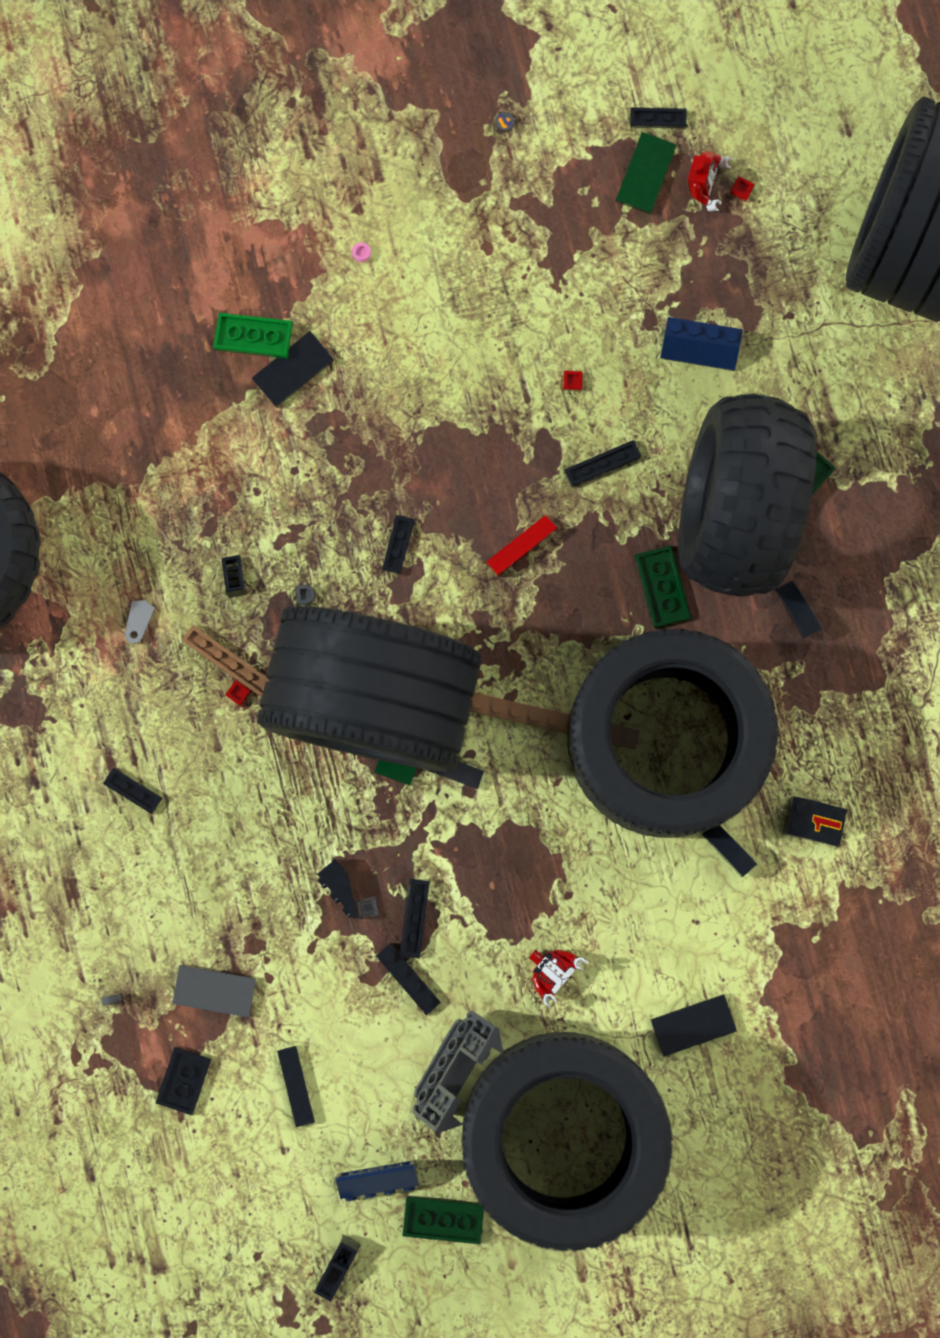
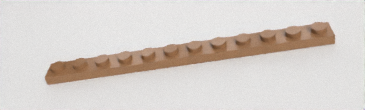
M474 693V696L470 698L472 699L470 712L567 734L570 714ZM611 724L612 744L636 749L640 730Z

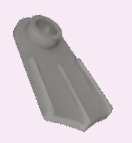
M146 600L131 602L125 633L129 643L137 644L142 640L155 610V607ZM133 632L138 633L136 638H131Z

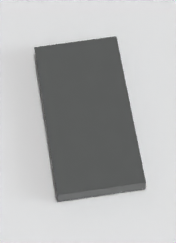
M179 965L172 1004L249 1017L256 978Z

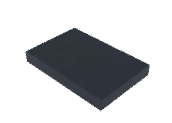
M174 1047L156 1104L193 1116L212 1059Z

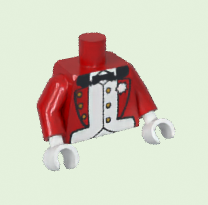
M706 151L700 154V156H694L687 181L692 198L706 205L709 212L719 211L716 205H721L720 200H710L709 198L718 168L717 164L721 168H732L728 166V160L733 161V158L721 157V155Z
M535 949L529 956V959L537 965L532 971L534 973L532 975V982L535 991L548 1008H551L548 1005L550 1000H554L557 1003L554 994L576 968L584 971L580 967L581 963L585 962L588 964V961L584 958L578 957L570 951L559 949L553 952L549 951L545 956Z

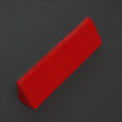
M544 515L486 561V563L499 577L553 534L557 527Z

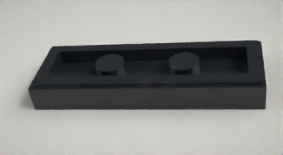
M630 108V128L686 129L687 109Z
M396 515L382 567L383 571L401 575L415 519Z
M114 767L103 783L150 814L154 813L163 799Z

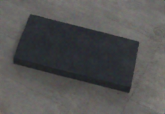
M309 331L290 346L288 359L275 358L254 375L252 380L271 403L278 407L330 365L334 358L313 333Z
M724 994L650 1019L663 1057L737 1032Z

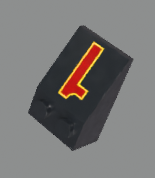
M792 796L789 800L782 835L840 847L847 809Z

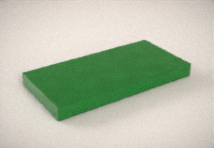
M219 313L213 350L288 359L294 323L290 320Z

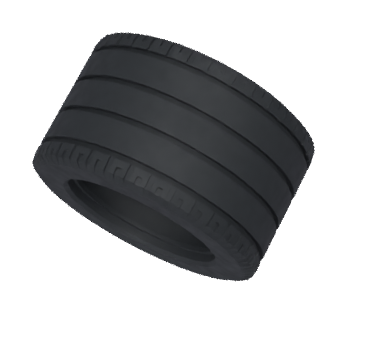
M921 97L913 105L901 127L870 200L847 267L846 286L854 292L858 293L861 290L862 295L881 302L888 301L889 305L908 312L914 311V314L935 322L940 321V101L935 104L934 99Z
M304 605L288 607L283 610L280 618L282 624L278 627L273 648L276 653H272L267 673V679L270 681L265 682L260 707L263 710H258L257 723L262 728L305 743L384 762L442 772L456 769L459 761V756L456 753H461L466 728L463 726L468 723L472 699L470 698L474 696L479 675L477 670L480 669L482 655L478 651L448 636L375 616Z
M675 628V630L658 629L657 631L642 633L639 636L623 641V643L614 647L596 663L583 682L573 703L568 723L567 745L572 771H574L579 787L582 788L588 800L593 803L594 807L601 814L603 813L605 817L615 824L645 836L660 838L684 837L727 822L740 813L754 799L764 786V782L771 772L772 763H774L777 752L776 746L778 745L779 732H777L778 721L777 714H775V705L773 698L769 695L770 691L765 680L762 681V676L755 666H751V662L742 653L739 654L738 650L730 644H725L723 640L712 635L707 636L706 633ZM655 678L681 679L705 691L719 707L727 729L726 755L716 776L700 791L686 795L660 794L635 782L620 765L612 746L611 720L619 698L635 685Z
M552 1032L524 1039L503 1051L504 1054L501 1053L478 1078L469 1096L463 1118L462 1153L464 1168L478 1202L486 1213L499 1226L503 1227V1230L514 1237H518L521 1241L531 1245L535 1244V1247L548 1250H572L573 1252L586 1250L589 1247L593 1249L604 1245L603 1243H610L620 1238L622 1234L625 1235L635 1227L637 1222L640 1223L644 1219L649 1209L652 1210L659 1194L663 1191L671 1166L673 1137L670 1119L664 1105L665 1103L656 1086L648 1075L624 1052L610 1043L593 1036L576 1032ZM556 1078L583 1079L602 1087L616 1099L624 1117L626 1131L622 1157L609 1178L600 1186L587 1193L573 1197H553L539 1193L524 1184L514 1174L505 1159L502 1150V1134L506 1119L520 1097L534 1086Z

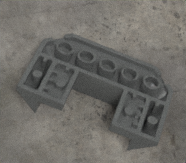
M472 1010L467 1013L465 1019H458L453 1023L414 1092L417 1103L413 1106L412 1113L434 1132L439 1134L463 1125L453 1116L461 1102L457 1095L476 1062L482 1065L488 1058L491 1048L504 1054L499 1028Z

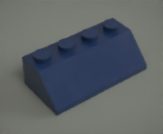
M668 317L660 359L735 371L743 329Z
M415 1160L342 1172L336 1176L340 1199H345L346 1202L357 1200V1196L362 1195L365 1198H372L376 1196V1193L384 1192V1195L394 1194L397 1189L402 1188L404 1191L415 1190V1186L419 1184Z

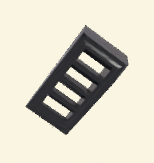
M235 555L221 558L225 590L228 598L247 595L241 556ZM234 563H237V565H238V566L227 567V565H229V564H234ZM238 571V573L228 574V572ZM234 579H239V580H240V581L230 582V580H234Z

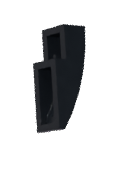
M793 581L775 589L802 639L822 629Z
M720 825L705 830L701 834L740 877H744L757 865L749 854Z
M345 1235L342 1237L314 1291L315 1294L330 1302L332 1301L361 1246L360 1243Z

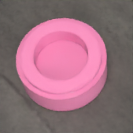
M365 243L354 245L352 249L354 260L359 263L368 261L371 256L370 247Z

